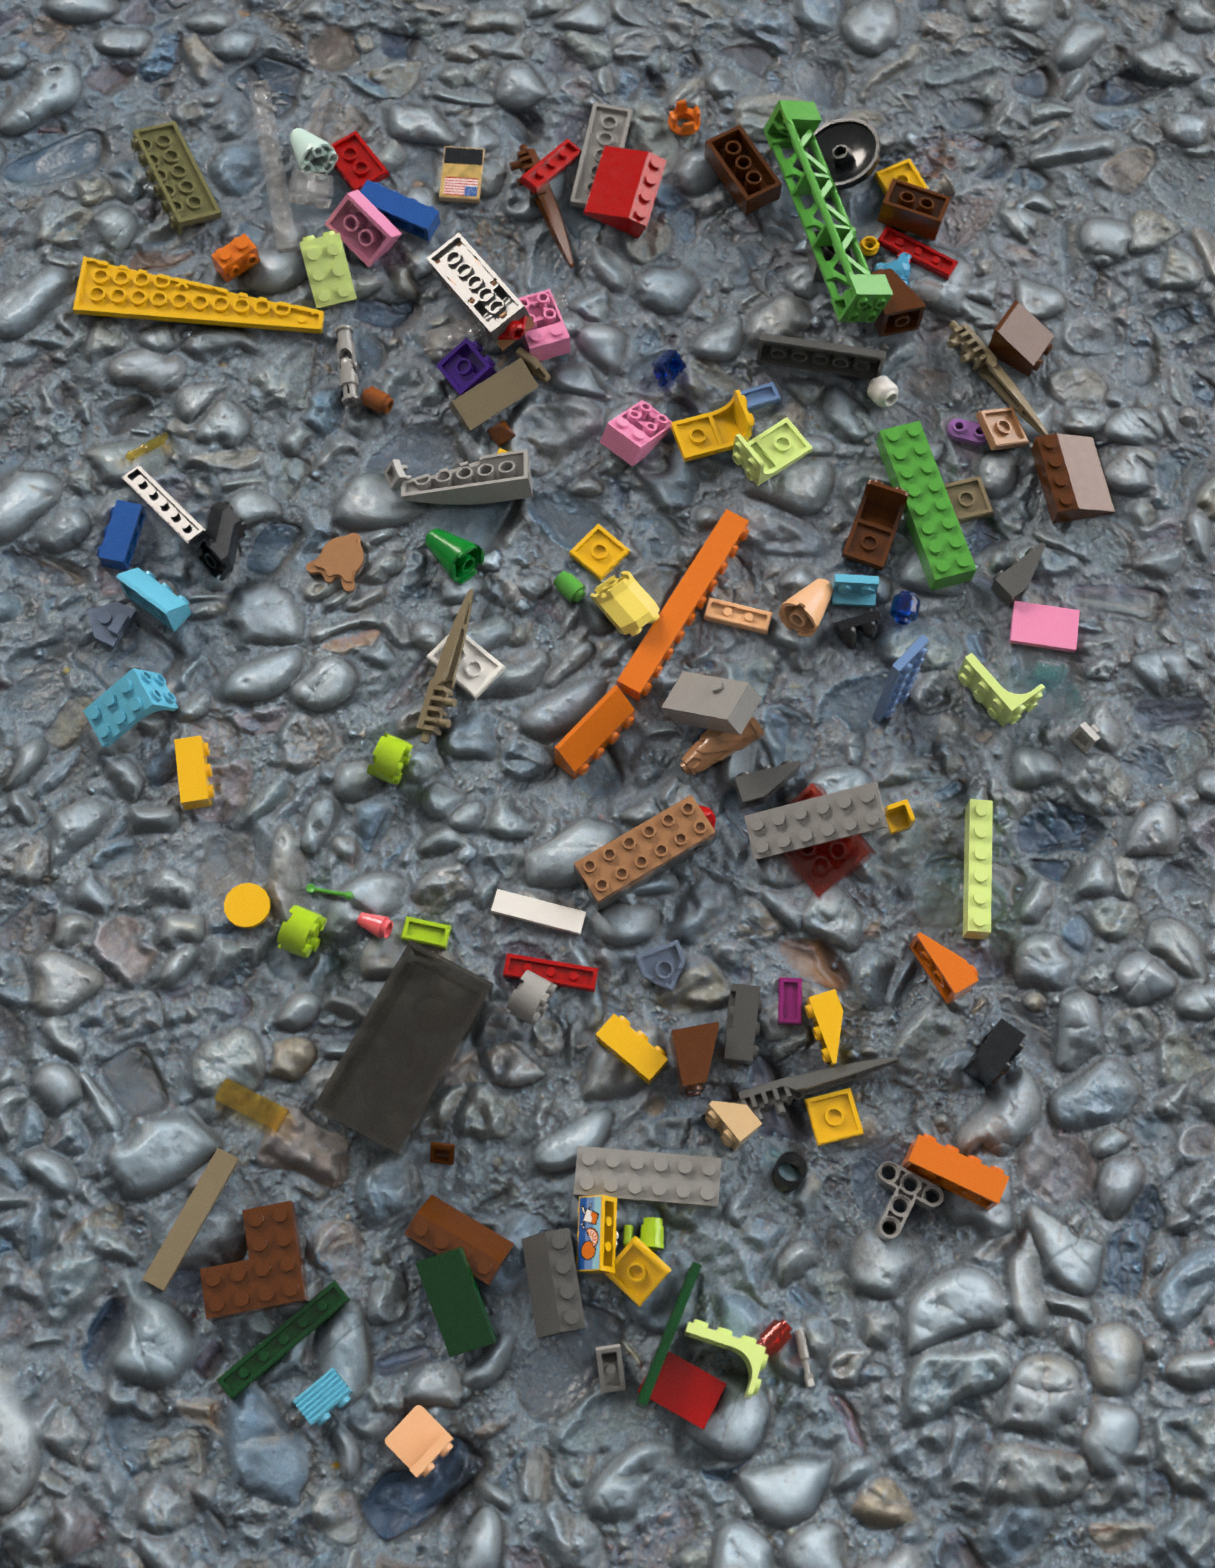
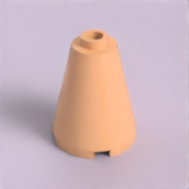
M816 579L784 601L778 612L784 626L790 631L792 628L798 631L796 635L802 637L812 636L817 631L832 597L833 587L831 583L826 579Z

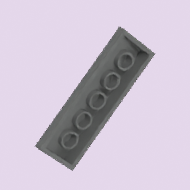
M760 333L756 362L873 379L881 376L886 351Z

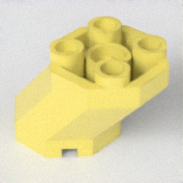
M628 571L620 572L622 577L616 578L614 575L597 586L594 590L596 594L591 593L590 597L620 634L627 635L630 633L631 636H635L642 631L644 625L647 623L651 624L659 619L658 612L660 609L633 578L632 574Z

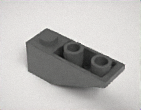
M1043 542L1037 547L1034 545L1030 547L1022 559L1016 558L1009 565V569L1005 572L1001 570L994 576V583L991 589L1008 607L1025 594L1045 548Z
M787 760L776 767L764 766L759 771L753 773L749 771L739 773L734 779L733 786L740 808L744 809L763 804L799 772L800 760L795 762Z

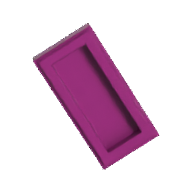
M779 977L778 1025H802V978Z

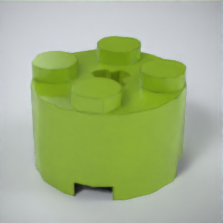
M385 732L375 747L372 760L374 764L368 765L367 774L390 784L398 785L403 775L401 773L403 767L408 766L412 757L413 745Z
M294 905L289 910V913L292 914L287 922L283 921L277 937V942L280 943L278 948L301 958H308L311 951L315 952L320 944L318 935L324 929L327 918L299 905Z

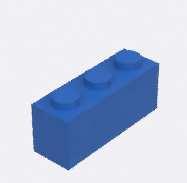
M117 500L115 507L111 508L110 522L104 529V540L97 550V557L103 567L123 571L129 570L147 515L142 504Z

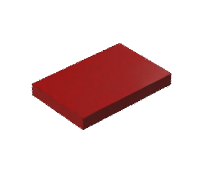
M357 131L331 144L338 154V161L335 163L334 169L352 191H360L367 180L379 183L389 177L388 170Z
M668 1351L650 1400L704 1430L727 1383ZM642 1382L641 1386L639 1387L637 1393L640 1392L641 1387H642V1385H643V1382Z

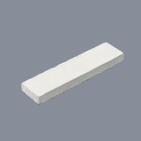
M497 889L491 913L576 935L581 934L586 916L585 911Z

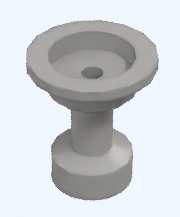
M943 174L942 179L939 181V186L931 191L953 197L956 194L951 179L946 174Z

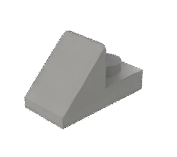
M620 1344L595 1347L601 1393L626 1390Z

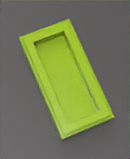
M406 916L401 940L446 950L452 927Z

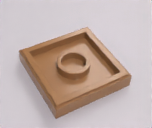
M1013 407L978 411L975 415L991 450L1024 447L1029 443Z

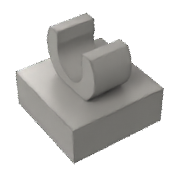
M392 459L384 470L390 490L398 489L401 486V482L412 478L411 475L405 474L408 467L402 465L400 459Z
M1084 722L1079 725L1069 738L1086 753L1100 739V736L1097 734L1100 729L1095 724L1089 726Z

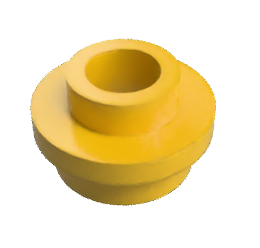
M866 236L859 243L861 251L865 256H874L879 251L878 240L873 236Z

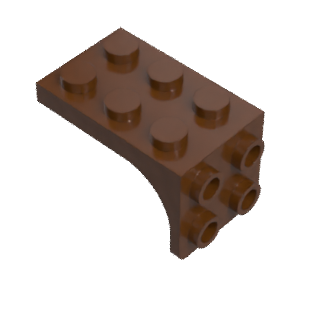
M868 480L841 557L882 571L909 493L902 488L891 487L878 480Z

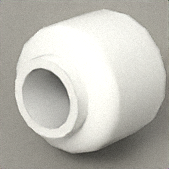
M879 376L870 381L867 394L877 406L889 407L898 399V387L887 376Z

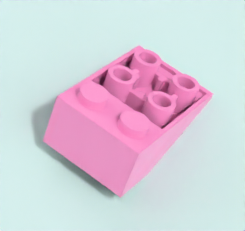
M548 289L518 298L535 323V326L522 336L525 350L535 356L539 362L570 353V336L551 290Z
M642 400L607 423L600 443L628 464L634 466L643 460L671 430L672 421Z

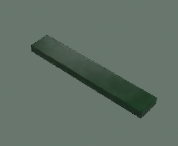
M696 1262L689 1266L635 1402L636 1406L644 1409L648 1404L702 1265Z
M334 1280L221 1375L217 1382L231 1400L235 1399L351 1299Z

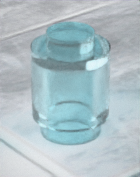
M1045 658L1042 660L1037 659L1033 676L1038 677V680L1060 684L1062 680H1066L1068 667H1065V662Z

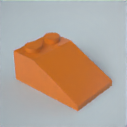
M919 932L915 935L909 947L946 1004L948 1005L970 992L979 981L978 972L972 964L969 965L964 958L923 933Z

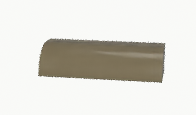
M519 358L450 402L448 406L460 424L470 431L539 386L522 358Z

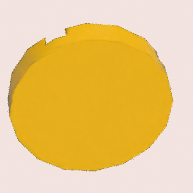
M244 883L232 888L226 895L224 912L228 920L236 927L252 929L263 924L268 918L271 903L266 891L259 885Z

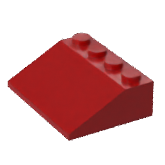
M604 146L583 214L639 238L648 225L667 160L647 151Z

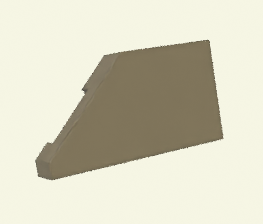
M521 347L515 352L516 360L522 358L530 373L547 383L551 376L539 360Z

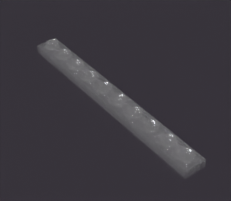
M268 80L249 82L278 254L299 251Z

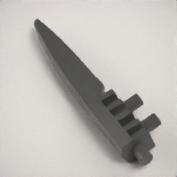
M897 1057L865 1060L824 1068L794 1077L788 1076L738 1092V1100L730 1103L747 1105L762 1123L764 1118L761 1110L768 1112L769 1108L775 1107L777 1115L782 1117L787 1114L783 1103H786L787 1106L791 1105L793 1100L798 1101L806 1096L856 1080L885 1068L899 1059Z

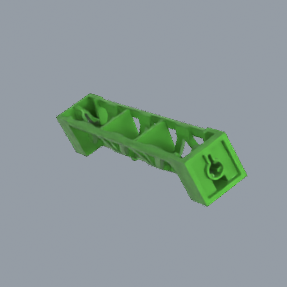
M779 100L763 131L770 149L775 154L830 293L831 303L839 322L850 323L875 322L893 296L886 275L871 274L855 236L856 229L850 224L814 135L822 121L815 102ZM811 147L815 159L804 149ZM781 148L794 149L795 152L790 158L785 159ZM798 157L800 159L804 172H801L793 167V164L796 162ZM811 165L815 167L819 172H821V174L813 173ZM792 177H796L799 179L796 185ZM813 195L815 202L810 209L804 208L800 196ZM831 197L835 209L826 203L824 199ZM818 208L825 224L813 217ZM831 216L834 217L837 221H839L842 225L834 224ZM813 228L820 230L817 237L815 236ZM820 247H834L836 253L830 261H825ZM851 248L856 261L849 257L845 251ZM838 260L841 262L846 276L834 270ZM852 268H853L855 271H857L859 274H854ZM833 280H837L849 287V289L843 292V296H839Z

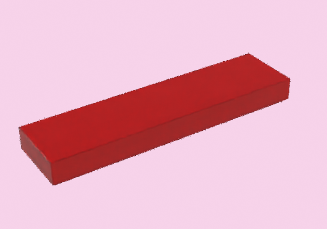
M566 139L523 174L519 182L536 194L579 158L582 150L569 139Z
M889 226L885 227L878 238L880 247L896 255L901 253V251H908L912 255L910 259L912 263L947 281L958 265V261Z
M507 953L503 977L521 980L523 974L529 970L558 987L595 993L599 968Z

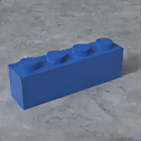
M369 180L365 182L360 190L395 227L428 242L440 225L438 210L432 206H426L414 198L401 195L396 190H390L383 187L380 183H374Z

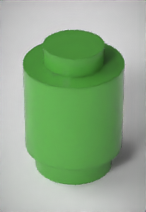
M566 571L561 572L553 582L556 590L570 603L581 601L586 594L584 592L586 587L576 577Z

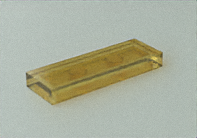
M228 1078L224 1080L214 1098L216 1101L276 1132L279 1131L289 1113V1110Z

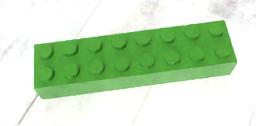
M920 421L880 430L876 445L892 487L902 488L909 493L902 515L930 590L933 591L971 581L976 572V566Z

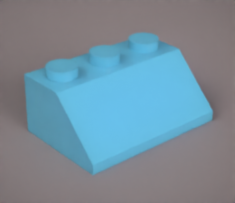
M137 567L119 573L116 576L126 597L175 632L191 615L192 612L188 606L190 604L188 600L182 595L176 596L172 593L173 590L167 584L157 582L156 577L147 570L144 572Z

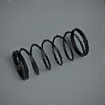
M788 1151L780 1155L772 1171V1181L775 1187L784 1192H792L801 1185L808 1170L807 1161L804 1156L795 1151ZM784 1163L793 1164L799 1170L800 1178L794 1181L786 1180L779 1173L778 1166Z

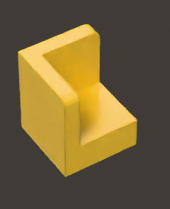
M907 799L887 805L884 809L890 835L912 828L916 819Z

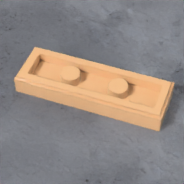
M709 597L703 620L767 635L772 612Z

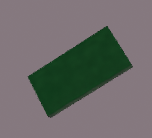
M462 1246L415 1263L449 1357L497 1341Z

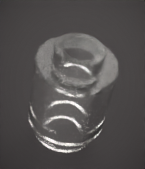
M919 277L918 281L914 280L912 290L920 299L930 302L934 300L939 301L943 285L939 284L938 281Z

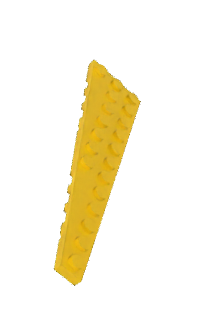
M84 256L73 306L74 313L81 315L322 334L325 317L324 311L291 305L281 301L276 303L268 301L264 297H259L258 299L242 292L239 294L232 293L228 289L176 277L172 278L163 274H149L146 270L139 269V271L128 269V266L124 265L114 266L106 261Z

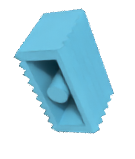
M331 1368L294 1399L293 1403L311 1426L316 1424L321 1426L331 1418L329 1413L334 1408L338 1407L341 1409L351 1401L349 1396L353 1391L337 1370Z

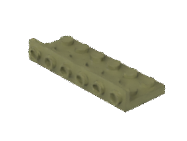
M172 121L133 130V139L130 141L131 147L138 154L140 166L146 170L147 180L153 184L155 196L161 200L163 212L169 216L171 228H175L177 234L182 235L183 227L221 218V211L176 122Z

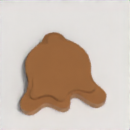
M350 533L347 536L331 539L322 548L319 557L306 565L307 572L311 575H322L328 584H332L336 579H339L346 593L354 592L355 576L361 570L365 559L361 547V537L356 533Z

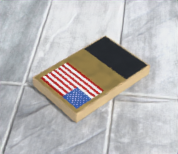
M445 146L439 201L480 204L485 149Z

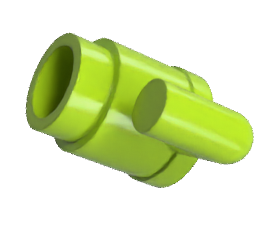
M643 1218L641 1237L639 1239L650 1250H664V1226H662L663 1219ZM624 1225L623 1245L625 1247L633 1238V1225Z

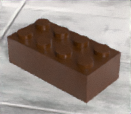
M741 125L705 141L704 157L744 215L780 199L782 183Z

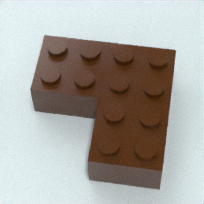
M292 1201L242 1210L249 1259L200 1269L206 1320L213 1322L309 1302L296 1208Z

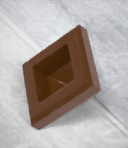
M505 420L486 430L498 447L516 437V434Z
M431 1142L430 1162L454 1165L455 1144Z

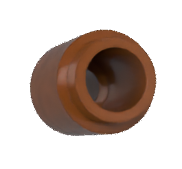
M373 386L365 388L361 395L362 404L380 414H388L394 404V399L391 398L390 394Z

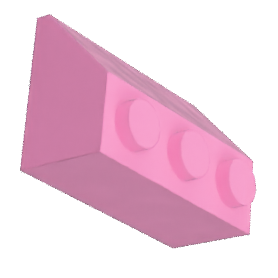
M359 190L347 193L325 222V225L331 231H335V234L340 233L342 242L368 267H371L390 250L402 235Z

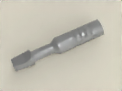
M804 1329L794 1330L799 1357L803 1362L806 1387L815 1386L808 1361L809 1352Z

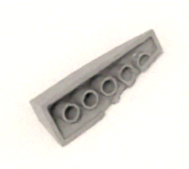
M528 449L484 455L479 457L480 461L468 464V461L459 463L460 467L451 470L444 468L440 469L436 475L430 476L425 474L401 482V499L432 504L472 505L533 497V482Z

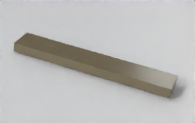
M217 1148L142 1280L166 1291L240 1161L239 1158Z

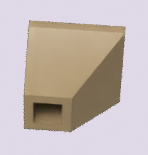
M712 1101L708 1104L704 1113L707 1124L712 1129L716 1128L721 1134L720 1139L727 1148L732 1147L734 1151L747 1141L762 1125L761 1121L745 1104Z

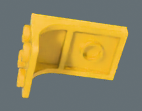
M738 389L734 391L731 401L722 408L671 422L670 427L683 461L687 462L733 450L735 436L741 434L746 441H749L755 422L752 413L748 412L746 397Z

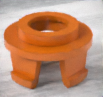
M686 100L677 101L675 110L669 112L668 126L670 130L679 136H690L696 133L701 124L699 107L695 106L693 110L687 107ZM681 119H687L690 121L687 123H683L682 127H679L677 125V122Z

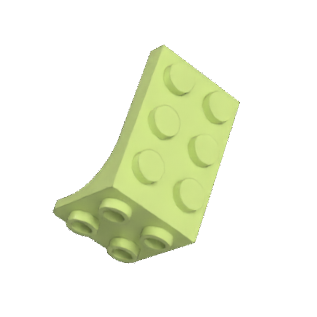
M335 231L322 233L323 236L315 238L314 235L303 237V241L299 242L316 309L357 300L340 233L335 234Z
M786 417L749 441H746L741 434L736 435L732 458L738 466L745 470L747 478L759 486L811 453L813 447Z
M973 653L964 658L957 674L961 684L972 691L975 700L982 703L986 707L989 716L997 720L1002 727L1008 723L1011 725L1016 723L1022 717L1020 714L1024 711H1032L1038 705L1037 702L1043 697L1042 692L1045 688L1043 684H1040L1026 694L1008 692L995 680Z
M694 1319L693 1323L688 1322L684 1336L732 1351L743 1359L748 1370V1382L743 1398L750 1399L752 1395L758 1394L761 1385V1379H758L759 1371L765 1369L769 1356L765 1354L766 1347L756 1344L757 1340L749 1336L742 1335V1337L737 1338L732 1336L733 1332L721 1327H718L717 1330L708 1328V1323Z

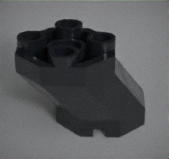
M218 501L210 507L204 529L208 536L198 542L195 549L196 552L201 551L202 555L199 557V560L213 577L219 575L221 576L219 580L224 581L233 571L238 544L245 538L244 531L247 529V526L233 512L229 502L221 503Z

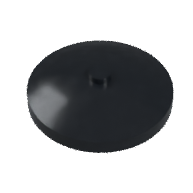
M839 118L823 124L814 133L837 190H844L858 185L876 169L881 158L882 147L877 131L868 122L857 118ZM811 147L804 149L815 159ZM811 165L813 173L821 174V172H819L815 167Z

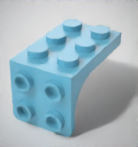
M132 668L85 708L83 712L102 747H109L146 716L162 710L175 711L178 709V705L175 702V696L169 691L166 686V680L161 674Z

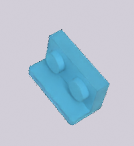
M835 574L832 584V604L875 607L879 576Z

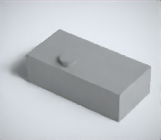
M683 671L661 708L675 723L741 735L762 698L749 682Z

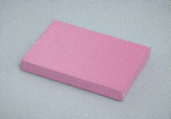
M1014 601L1009 643L1075 653L1080 610Z

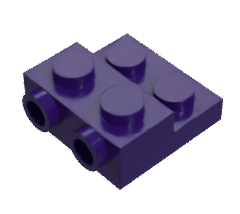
M467 337L436 365L460 396L497 372L493 368L496 365L495 362L488 355L484 357L481 353L484 350L476 340L474 342L470 341Z

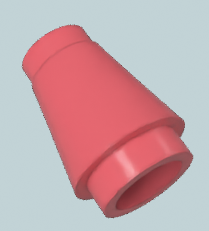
M362 912L357 920V925L379 939L382 937L388 938L393 929V921L389 920V917Z

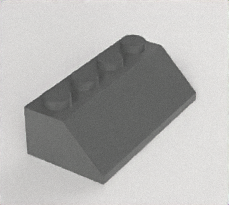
M570 1228L547 1231L523 1238L522 1246L537 1339L586 1330Z

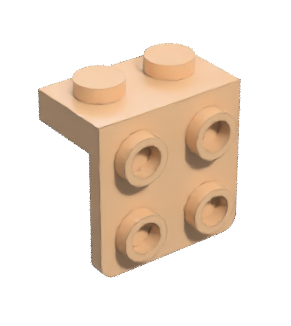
M417 1405L386 1437L385 1444L405 1463L413 1475L419 1478L421 1475L426 1477L435 1468L433 1462L439 1456L444 1458L454 1447L451 1444L454 1438L421 1405Z

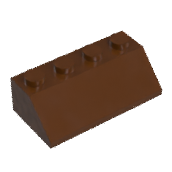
M432 1194L416 1213L404 1233L406 1238L435 1255L462 1246L473 1277L489 1288L515 1245Z

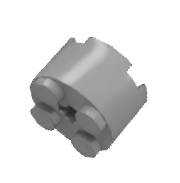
M527 970L521 977L524 983L521 982L517 989H514L507 1004L506 1012L530 1025L536 1026L540 1017H543L549 1006L547 1001L554 995L557 985Z

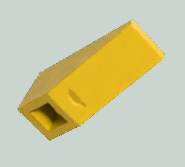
M835 989L809 997L806 1002L807 1005L804 1006L808 1019L812 1018L815 1025L813 1027L815 1039L817 1041L820 1040L823 1047L821 1049L823 1061L828 1063L830 1067L835 1066L837 1062L843 1008Z

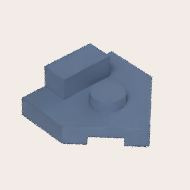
M118 601L87 610L95 640L113 649L117 647L137 615L136 610Z
M678 939L634 955L642 978L669 991H673L686 963Z

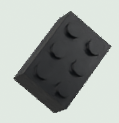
M1001 1018L986 1035L962 1071L985 1088L990 1083L995 1084L1012 1065L1011 1061L1025 1046L1022 1040L1026 1035Z

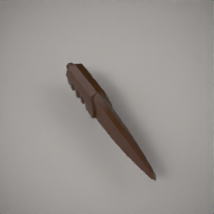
M521 144L519 146L520 151L517 152L516 161L509 163L511 171L519 169L525 174L540 160L535 149H530L526 144ZM517 178V186H524L521 182H519L520 178ZM547 183L536 193L535 202L568 266L573 268L574 262L565 224L550 183Z

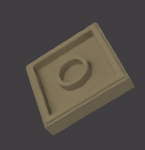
M980 476L944 484L959 524L993 515L994 512Z

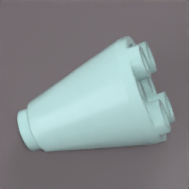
M294 129L290 134V142L301 173L309 179H318L320 181L326 179L338 161V154L335 152V149L328 142L304 129Z

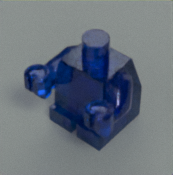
M676 350L663 352L651 364L660 387H664L669 382L665 378L674 380L687 367Z

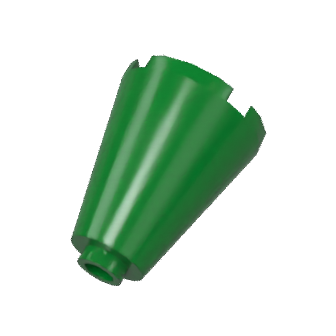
M439 528L429 531L426 535V546L453 581L464 583L475 576L478 572L475 569L478 564L482 565L485 555L484 550L479 545Z

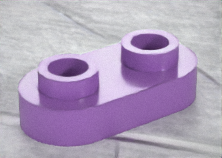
M953 419L950 421L947 435L951 440L973 446H983L987 443L979 423L963 419Z

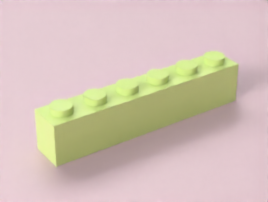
M970 799L965 807L963 938L986 940L991 933L993 801Z

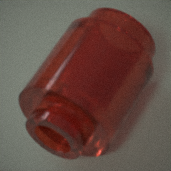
M774 1319L759 1335L760 1338L756 1343L766 1347L765 1353L769 1356L773 1353L777 1354L793 1337L790 1333L793 1329L785 1320L781 1319L778 1321Z

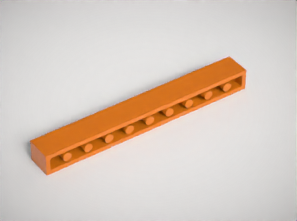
M728 509L725 510L659 613V619L652 624L617 679V686L623 693L640 701L643 695H648L652 688V680L654 677L658 679L663 671L662 665L664 661L671 659L674 653L673 647L676 643H681L685 636V628L687 625L691 626L696 618L695 613L697 609L703 608L707 601L706 595L709 591L713 592L718 583L716 579L720 574L724 575L729 565L727 563L730 557L734 558L736 556L740 541L744 542L748 537L750 530H748L749 521Z

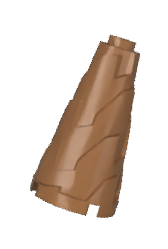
M752 717L741 735L707 729L681 758L682 763L680 767L687 775L690 773L695 775L706 770L716 762L723 761L737 750L741 751L757 739H760L765 735L757 720Z

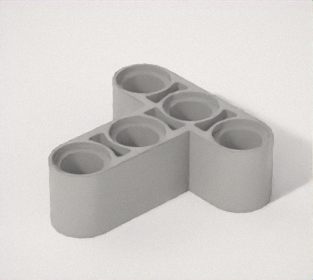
M887 1161L882 1163L876 1170L875 1178L881 1186L891 1190L893 1193L877 1223V1236L883 1241L893 1240L900 1233L914 1203L924 1209L933 1210L943 1202L944 1194L942 1189L894 1162ZM882 1169H890L893 1173V1179H885L882 1175ZM905 1180H910L914 1183V1191L910 1192L905 1189L903 1184ZM930 1191L936 1195V1203L927 1201L926 1192ZM895 1201H899L904 1205L903 1213H898L894 1210L893 1203ZM883 1223H890L893 1226L894 1233L892 1235L884 1233Z

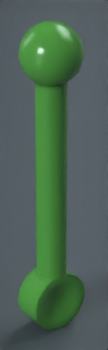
M308 884L306 887L307 892L310 894L319 892L345 897L347 900L353 898L351 891L339 892L317 888L314 884Z

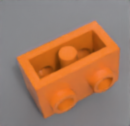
M245 233L234 238L229 244L217 249L211 255L215 270L226 283L260 262L257 247Z

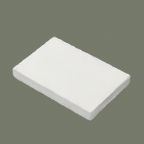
M448 635L426 656L427 660L435 667L438 665ZM466 635L455 676V683L476 700L503 673L505 666Z

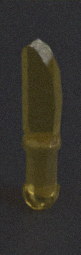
M164 432L145 442V444L142 443L141 446L132 451H128L125 455L126 459L133 461L140 455L160 447L167 441L168 433Z

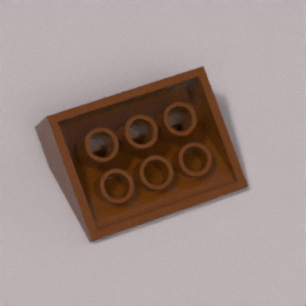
M1055 433L1035 438L1031 452L1052 524L1115 513L1093 437Z

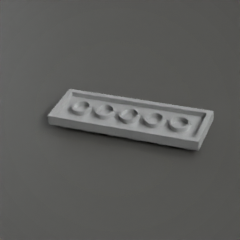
M593 103L570 199V206L585 209L604 146L625 148L633 109Z
M877 782L744 816L754 860L888 827Z
M578 1146L574 1196L605 1195L621 1200L718 1208L721 1158Z

